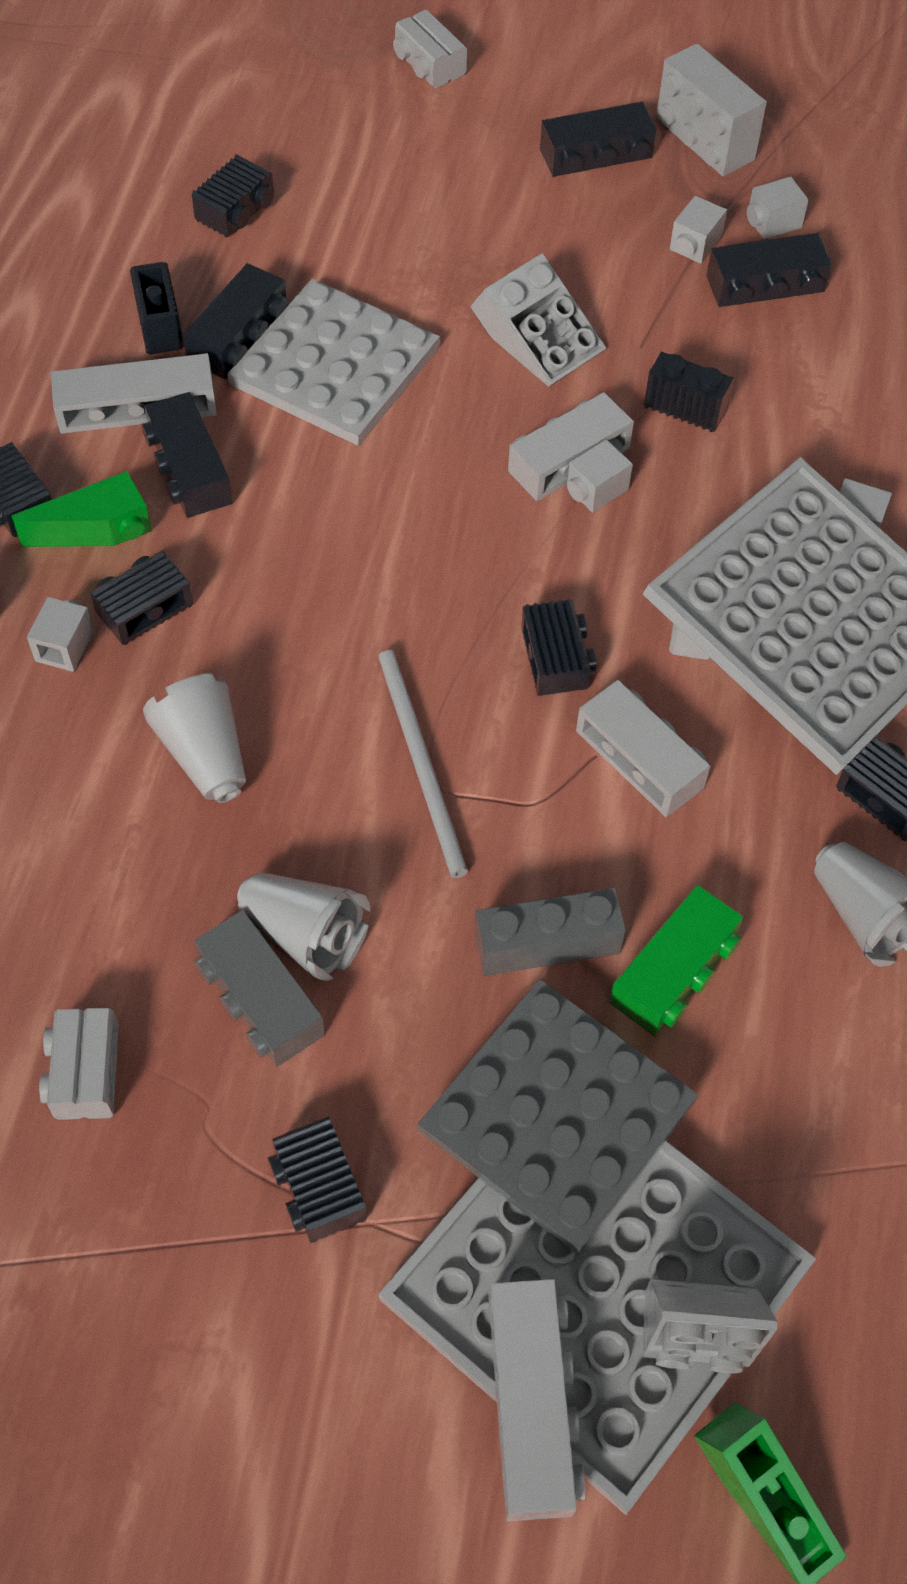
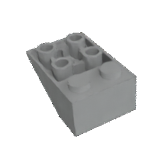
M543 253L485 288L470 306L490 337L548 387L607 349Z
M650 1279L645 1291L643 1357L656 1358V1365L661 1367L686 1368L689 1366V1361L710 1363V1370L719 1373H740L743 1371V1366L749 1367L777 1331V1320L758 1289Z

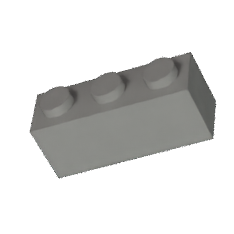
M603 392L591 400L581 402L575 409L566 414L552 418L534 432L517 438L509 447L508 472L536 501H539L567 485L570 461L607 439L621 453L629 449L634 421Z
M619 680L612 683L579 708L576 732L666 818L705 788L710 765L707 763L703 753L695 747H690L676 734L670 722L654 714L636 691L629 690Z

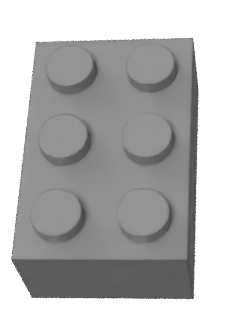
M695 44L664 59L656 119L724 177L755 160L767 101L699 44Z

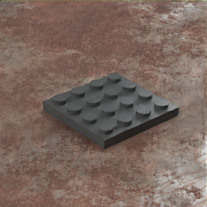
M539 979L418 1122V1131L570 1250L579 1255L694 1105L698 1094Z

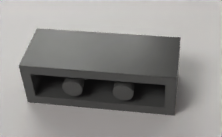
M615 888L476 910L474 935L483 976L620 954L626 929Z
M243 910L195 939L199 958L194 960L197 970L208 985L215 981L224 994L219 996L224 1008L234 1021L241 1017L250 1030L245 1033L246 1037L260 1057L268 1054L275 1066L278 1067L325 1036L323 1017Z

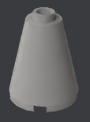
M213 674L192 676L166 687L168 696L158 703L154 696L150 698L143 708L146 722L203 797L207 800L215 799L217 803H225L241 794L240 788L246 783L229 688L225 678L220 676L219 681H216Z
M846 842L827 845L818 853L815 859L814 874L865 957L877 967L890 966L897 961L892 955L902 948L907 952V876Z
M258 872L252 877L245 879L238 889L239 911L243 910L259 930L308 973L320 980H332L334 978L329 973L336 968L344 971L350 966L366 937L369 925L362 922L363 909L370 912V903L365 895L356 890Z

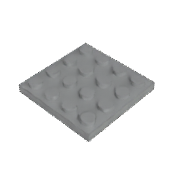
M311 279L236 366L228 372L229 385L360 446L440 348V336Z

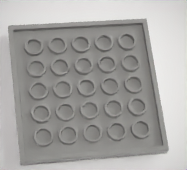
M801 457L648 584L643 592V595L835 775L907 705V552Z
M665 1141L579 1255L478 1178L378 1296L382 1303L497 1402L488 1298L490 1283L554 1279L556 1296L565 1295L568 1313V1328L559 1329L561 1351L570 1350L573 1363V1384L565 1385L567 1407L576 1406L579 1423V1441L570 1442L572 1465L582 1464L584 1479L627 1515L731 1375V1373H719L710 1370V1363L689 1361V1366L686 1368H666L656 1365V1358L643 1357L644 1296L650 1279L758 1289L773 1315H775L816 1258Z

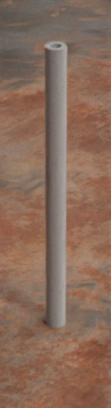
M392 650L383 651L378 656L450 876L452 878L463 877L468 873V869L395 653Z

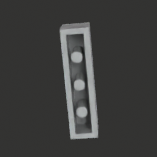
M208 353L50 371L53 408L60 434L140 425L147 422L144 405L190 392L201 417L217 415Z
M554 1279L490 1283L488 1298L506 1522L573 1517L577 1509L576 1501L585 1500V1483L582 1464L572 1465L570 1442L579 1441V1423L576 1406L567 1407L565 1385L573 1384V1363L571 1351H561L559 1329L568 1328L565 1295L556 1296Z

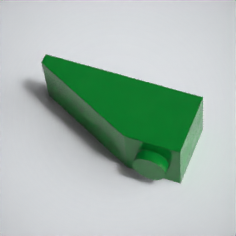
M127 471L11 515L22 547L115 546L128 540L137 539L141 535L152 531L147 505Z
M734 1402L693 1435L720 1481L797 1584L817 1583L847 1557L764 1417Z

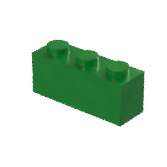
M697 885L613 984L609 1003L654 1037L665 1024L672 1028L686 1011L688 1004L684 1001L693 990L700 994L709 984L716 972L711 967L720 956L728 960L740 945L743 937L738 935V931L744 917Z

